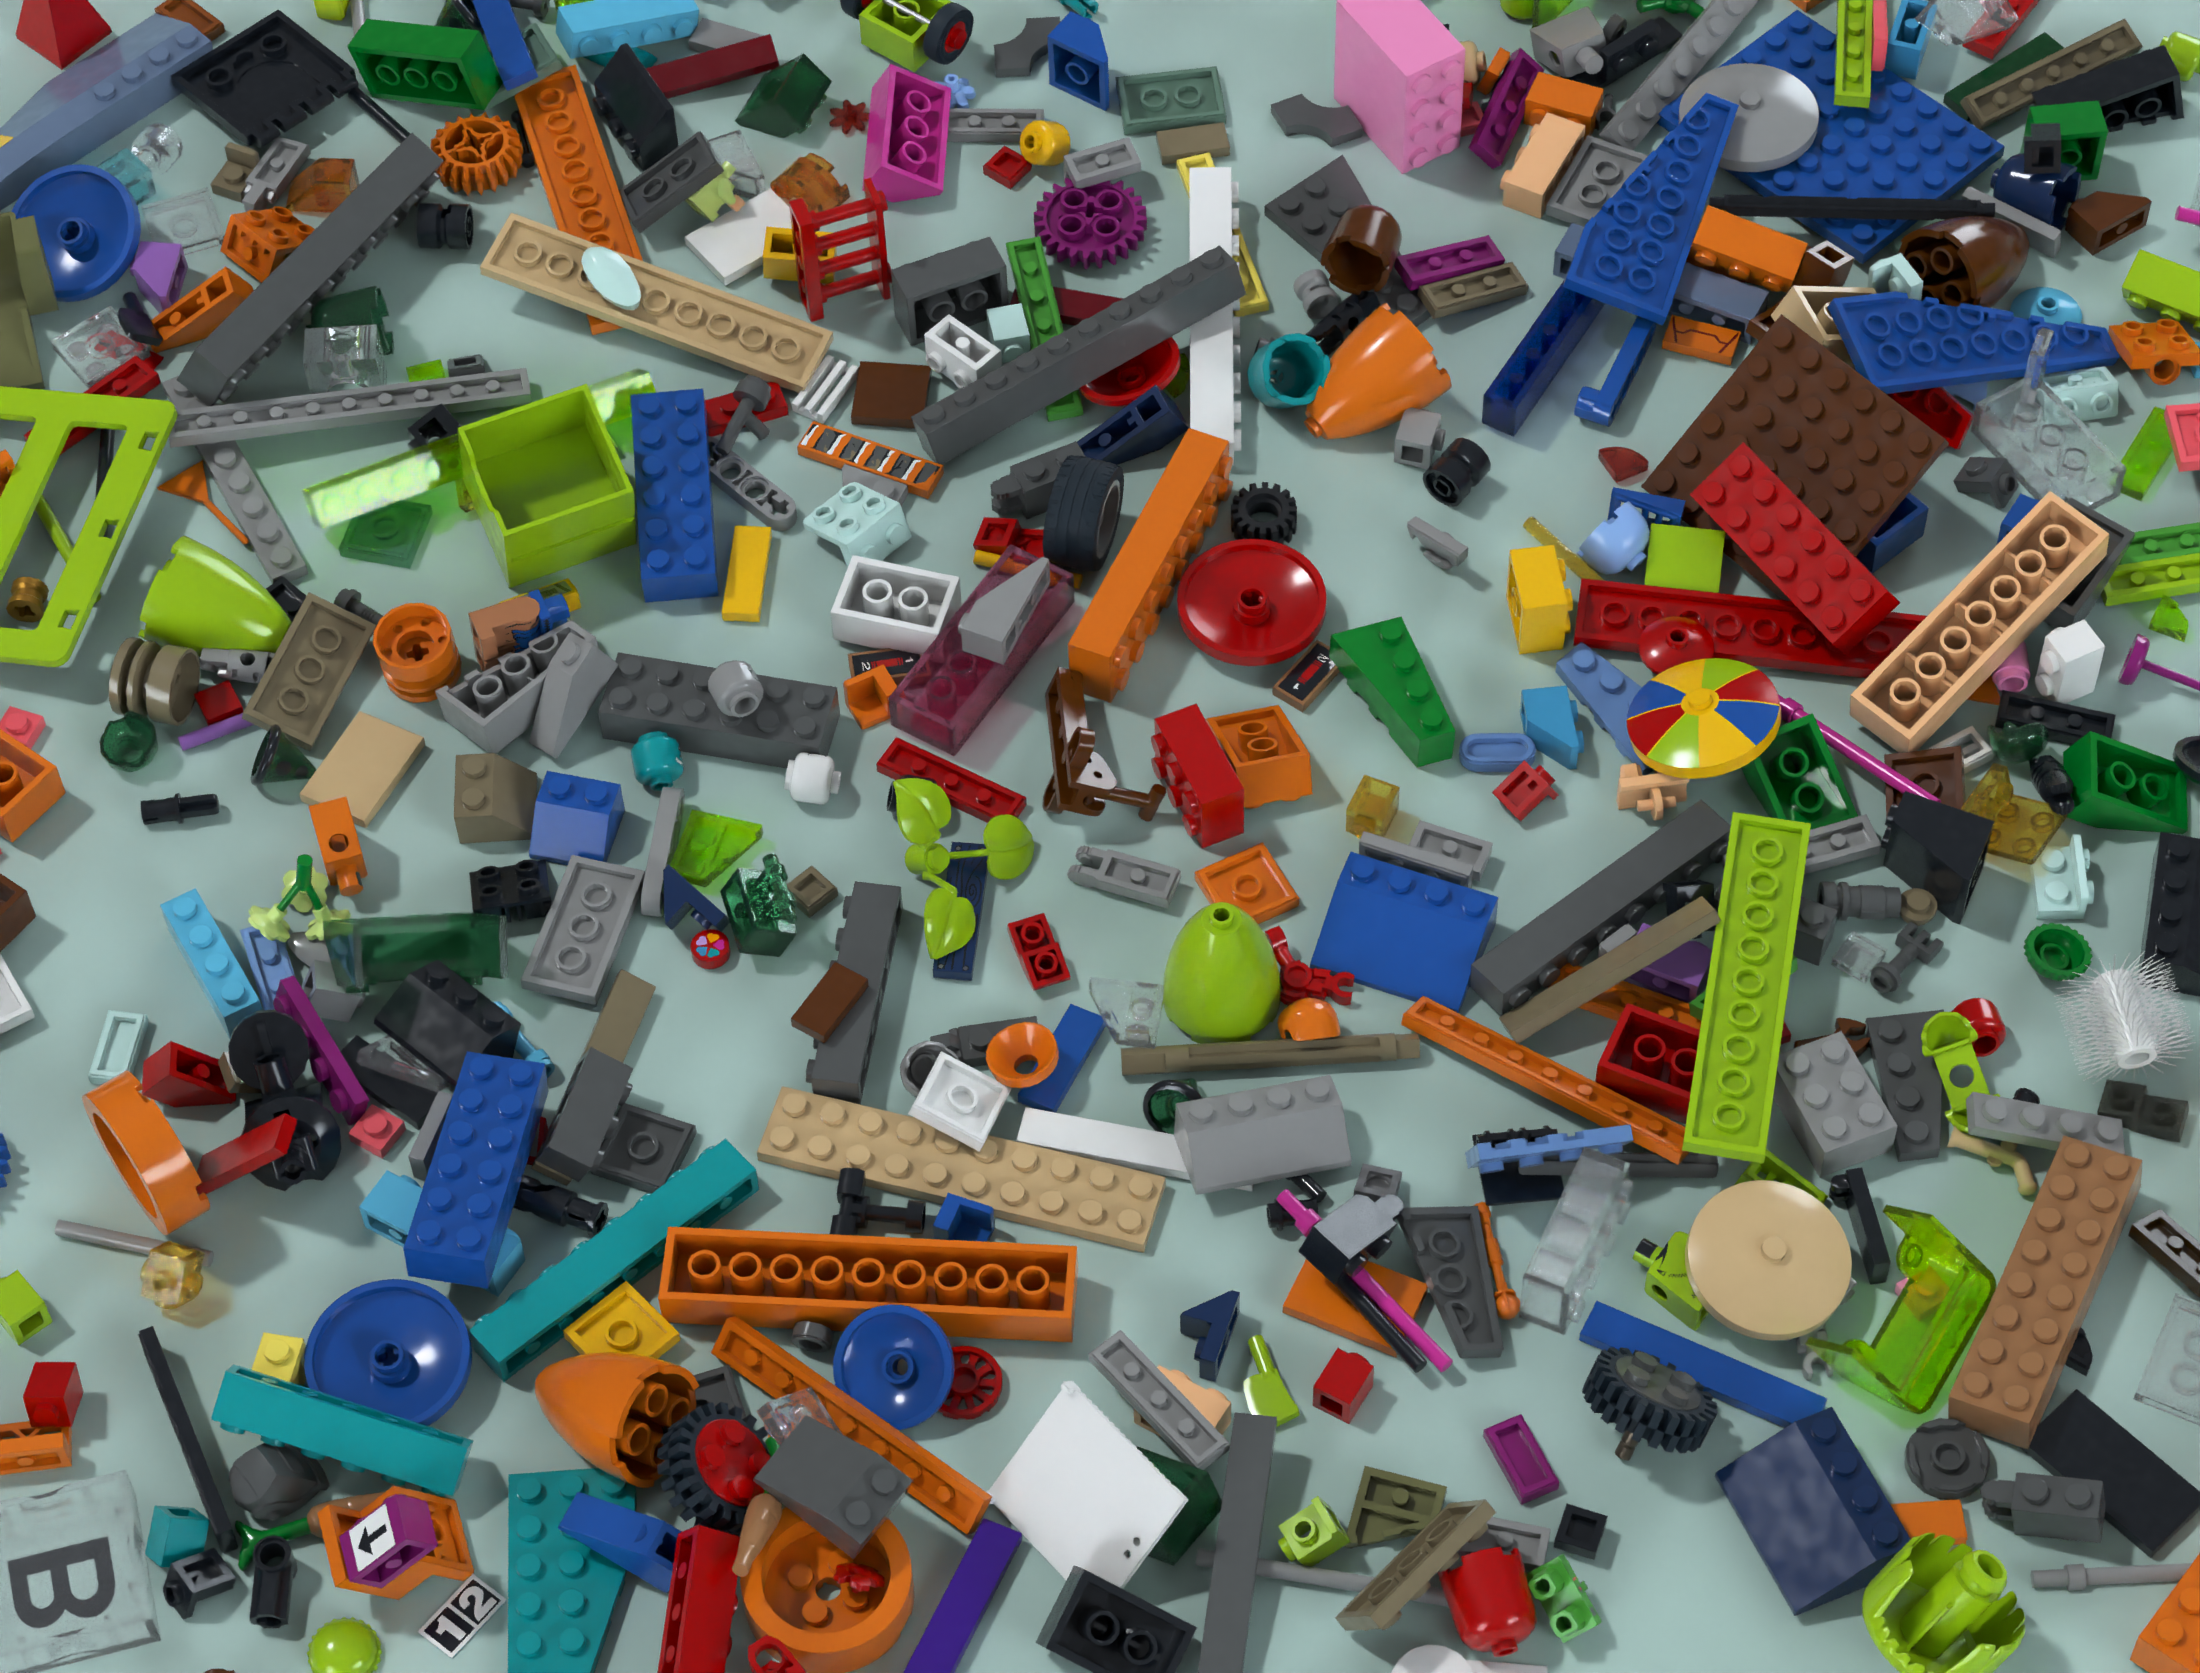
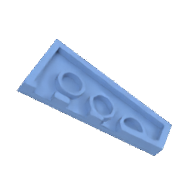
M1583 642L1579 643L1556 663L1555 672L1582 705H1587L1594 714L1595 722L1602 730H1607L1615 740V747L1623 757L1628 756L1632 763L1640 765L1642 775H1648L1654 769L1643 763L1636 755L1627 730L1629 707L1642 687Z
M1630 1124L1575 1132V1136L1569 1137L1567 1133L1550 1134L1535 1138V1142L1529 1143L1525 1138L1511 1139L1495 1144V1148L1491 1147V1142L1479 1143L1465 1152L1468 1169L1479 1167L1480 1174L1504 1170L1503 1163L1519 1161L1520 1168L1544 1164L1543 1157L1559 1155V1161L1566 1162L1584 1158L1583 1151L1598 1149L1599 1156L1618 1154L1623 1152V1145H1627L1634 1140Z

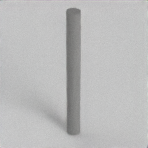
M60 1219L55 1226V1235L206 1267L211 1266L214 1257L213 1251Z

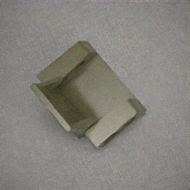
M14 212L1 213L0 386L44 389L45 386L31 316L59 310L54 282L34 215L16 219Z

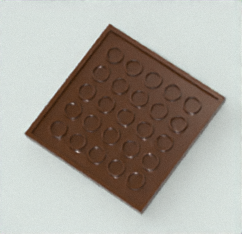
M1781 314L1641 487L1649 494L1686 500L1683 521L1689 526L1724 531L1689 494L1744 442L1835 536L1857 556L1949 443ZM1725 532L1723 553L1780 599L1791 601Z

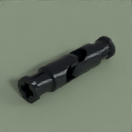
M524 1174L513 1206L515 1209L532 1212L534 1215L562 1227L569 1224L587 1231L590 1237H594L602 1231L609 1211L607 1203L599 1202L595 1204L578 1198V1194L574 1191L560 1186L541 1184L539 1180Z

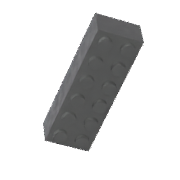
M619 652L615 660L619 665L608 681L598 710L603 739L636 744L640 736L660 731L676 739L680 745V750L683 752L787 768L788 761L795 760L796 756L801 752L828 756L840 716L837 687L757 674L756 676L764 690L763 698L757 709L744 717L727 716L719 710L708 690V680L716 668Z

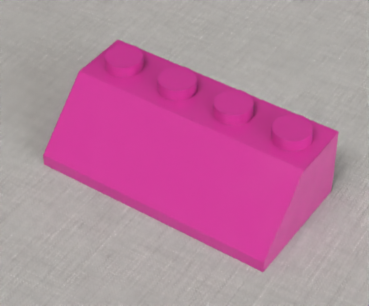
M890 63L872 87L863 191H865L864 179L871 178L876 190H882L886 200L893 203L937 196L943 192L951 88Z

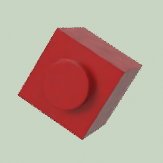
M1337 1348L1313 1386V1406L1350 1424L1373 1387L1374 1366L1360 1354L1354 1352L1347 1353Z
M35 1362L23 1395L31 1427H72L84 1393L76 1362Z

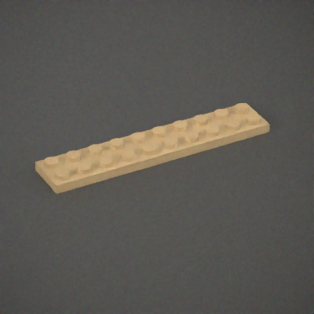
M512 212L480 265L481 275L746 374L756 376L762 380L778 383L779 386L797 393L806 389L833 341V332L612 250L629 265L635 275L641 293L640 304L637 309L625 310L615 306L594 289L587 279L581 261L585 250L590 247L603 246Z
M784 1086L781 1087L757 1150L759 1161L838 1180L842 1168H856L865 1171V1186L942 1205L947 1194L951 1193L991 1206L994 1209V1217L1142 1253L1145 1251L1166 1186V1177L991 1135H988L979 1152L915 1117Z

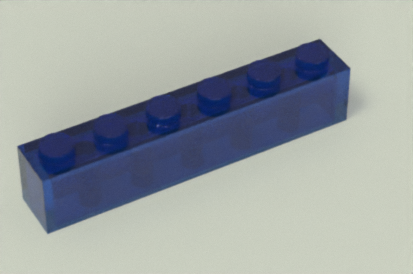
M1563 281L1483 396L1482 424L1514 437L1606 303L1562 287Z

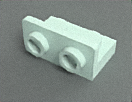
M1899 253L1890 258H1883L1870 266L1867 288H1874L1877 293L1893 291L1907 293L1909 299L1921 300L1923 280L1904 256Z
M2105 366L2035 376L2034 389L2045 402V421L2048 425L2114 417L2118 414L2119 383Z
M2072 834L2069 846H2030L2028 857L2036 919H2084L2087 904H2093L2094 884L2092 880H2087L2086 872L2089 871L2090 854L2088 848L2082 847L2081 834Z

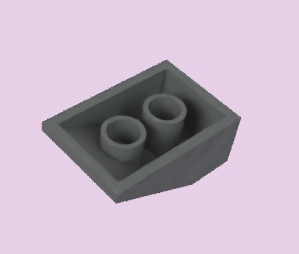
M2070 497L2067 503L2108 532L2109 541L2105 558L2043 620L2054 628H2065L2087 617L2135 537V533Z
M807 1415L753 1479L755 1483L852 1559H855L905 1497L913 1481L880 1454Z

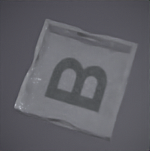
M126 1470L66 1484L61 1488L41 1495L14 1497L0 1501V1673H37L161 1641L136 1493Z

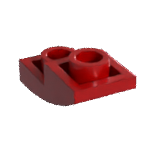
M1045 913L1007 924L1009 937L1033 991L1071 979L1058 942L1055 943Z

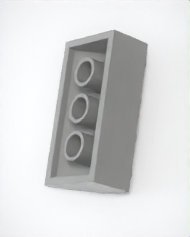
M1331 1075L1176 1103L1174 1137L1196 1195L1351 1166L1352 1160L1343 1105Z

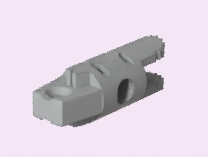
M202 648L200 668L217 673L219 678L259 683L275 653L241 649Z

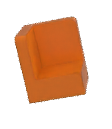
M884 664L844 681L845 704L861 729H867L902 714L900 690Z

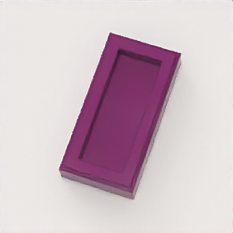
M1521 1414L1484 1429L1483 1437L1521 1505L1559 1489V1481Z

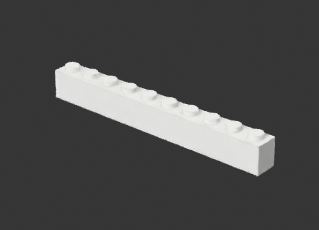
M1231 167L1189 168L1190 261L1219 245L1231 257L1239 256V235H1232V229H1239V208H1232V203H1239L1238 181L1231 182ZM1240 298L1190 326V428L1228 440L1229 457L1233 458L1232 466H1234V451H1241V429H1234V422H1241V401H1234V394H1241V372H1233V366H1240V344L1233 345V338H1240V317H1233V311H1240Z

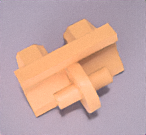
M1636 763L1624 764L1620 767L1616 798L1618 810L1637 807L1638 812L1650 810L1654 821L1663 820L1664 808L1676 807V802L1686 801V789L1689 779L1665 775L1655 770V774L1642 775L1640 765Z

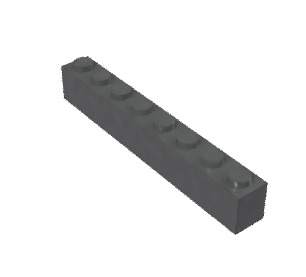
M1702 800L1698 801L1472 963L1470 987L1501 1016L1512 1008H1516L1528 1001L1530 996L1538 989L1549 987L1560 975L1559 969L1568 963L1573 967L1578 966L1592 950L1621 927L1627 924H1636L1643 918L1646 911L1654 905L1665 903L1666 891H1663V883L1696 880L1703 870L1712 863H1720L1722 856L1727 854L1731 825Z

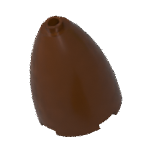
M1966 216L1938 221L1912 231L1901 240L1902 244L1898 254L1901 253L1923 280L1921 301L1925 297L1939 299V304L1958 307L1960 303H1969L1971 305L1992 308L2009 291L2019 277L2026 263L2030 244L2026 232L2009 221L1986 216Z

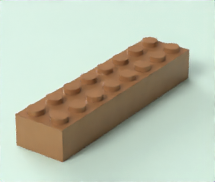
M2063 1136L1948 1396V1419H1956L1965 1423V1427L1972 1431L1976 1430L1978 1433L2029 1450V1445L2041 1422L2067 1361L2068 1354L2074 1345L2078 1331L2083 1324L2141 1188L2143 1160Z

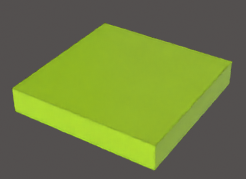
M1651 523L1644 585L1719 593L1725 531Z

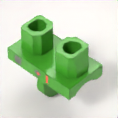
M1564 1553L1526 1574L1529 1582L1528 1586L1535 1599L1540 1601L1551 1621L1550 1626L1563 1643L1602 1622L1585 1592L1588 1586L1585 1581L1579 1582Z

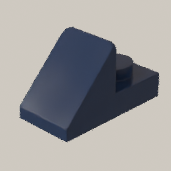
M669 864L663 870L665 924L672 930L694 908L695 910L690 915L706 930L713 925L722 932L731 920Z
M1231 1290L1188 1309L1180 1315L1181 1334L1199 1339L1195 1349L1194 1360L1199 1361L1200 1378L1214 1382L1217 1379L1240 1313V1292Z

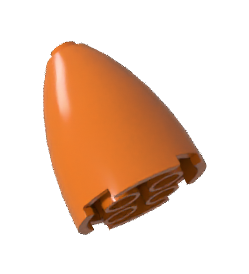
M1383 303L1349 334L1330 358L1331 370L1326 378L1324 387L1322 388L1319 385L1315 400L1307 404L1305 410L1307 419L1304 421V424L1315 438L1320 436L1326 440L1349 438L1387 427L1400 421L1406 409H1422L1451 389L1452 384L1448 372L1444 368L1438 370L1436 367L1438 362L1432 353L1433 347L1400 310L1393 315L1388 311L1391 309L1389 305Z
M601 1352L565 1358L547 1366L536 1378L535 1395L543 1414L554 1430L579 1455L609 1475L636 1487L649 1488L654 1486L655 1480L663 1476L658 1474L657 1465L665 1461L657 1457L658 1449L664 1446L660 1442L664 1435L662 1427L666 1426L669 1428L672 1424L696 1409L695 1390L699 1387V1384L689 1370L667 1361L631 1353Z

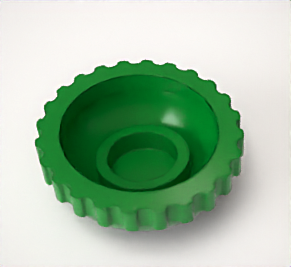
M2044 923L2040 927L2036 926L2028 934L2024 941L2026 944L2023 946L2025 949L2024 955L2027 957L2030 966L2041 976L2054 981L2073 980L2075 977H2080L2079 974L2086 972L2093 957L2090 953L2092 949L2088 946V941L2084 940V936L2078 934L2077 930H2072L2069 926H2063L2060 923Z

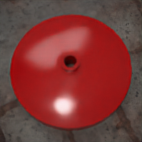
M1263 539L1229 541L1202 553L1184 572L1177 591L1178 618L1183 631L1190 641L1201 651L1217 660L1241 666L1274 664L1300 653L1316 638L1325 620L1326 588L1319 571L1311 561L1287 545Z

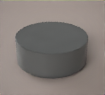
M1617 14L1612 15L1603 28L1606 45L1623 36L1626 30V19Z
M800 1321L794 1324L791 1341L801 1349L822 1353L831 1349L834 1332L830 1328L815 1322Z

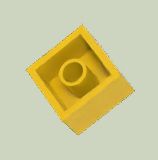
M1554 545L1513 549L1509 552L1506 598L1519 654L1564 649L1565 634H1570L1571 632L1568 611L1573 610L1572 593L1570 588L1564 589L1563 581H1566L1565 563L1563 559H1557Z

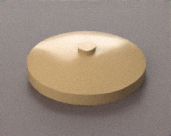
M1756 1180L1730 1186L1713 1196L1695 1218L1685 1247L1687 1276L1696 1297L1703 1307L1724 1326L1755 1339L1788 1340L1806 1335L1817 1329L1836 1311L1846 1294L1851 1278L1852 1260L1847 1237L1836 1217L1822 1202L1811 1194L1795 1186L1777 1181Z

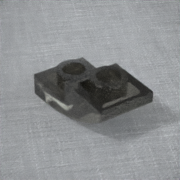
M2107 1079L2097 1113L2101 1116L2122 1119V1127L2150 1137L2180 1143L2189 1113L2188 1101L2148 1095L2146 1085Z

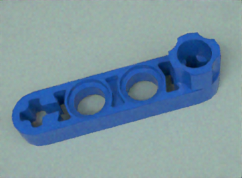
M1637 316L1601 390L1583 386L1578 395L1574 416L1607 427L1611 426L1650 347L1657 323Z

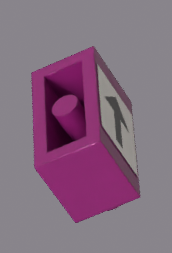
M395 1494L386 1498L383 1504L366 1517L357 1520L353 1527L339 1537L349 1582L377 1588L386 1586L438 1546L427 1501L407 1497L404 1494Z

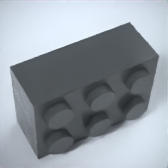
M990 236L891 269L895 318L911 346L925 342L924 334L948 314L969 327L987 321L986 309L1009 305L1006 264Z

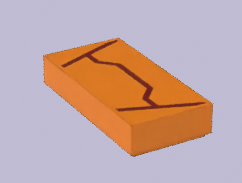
M1672 315L1662 341V349L1731 366L1740 342L1741 332Z

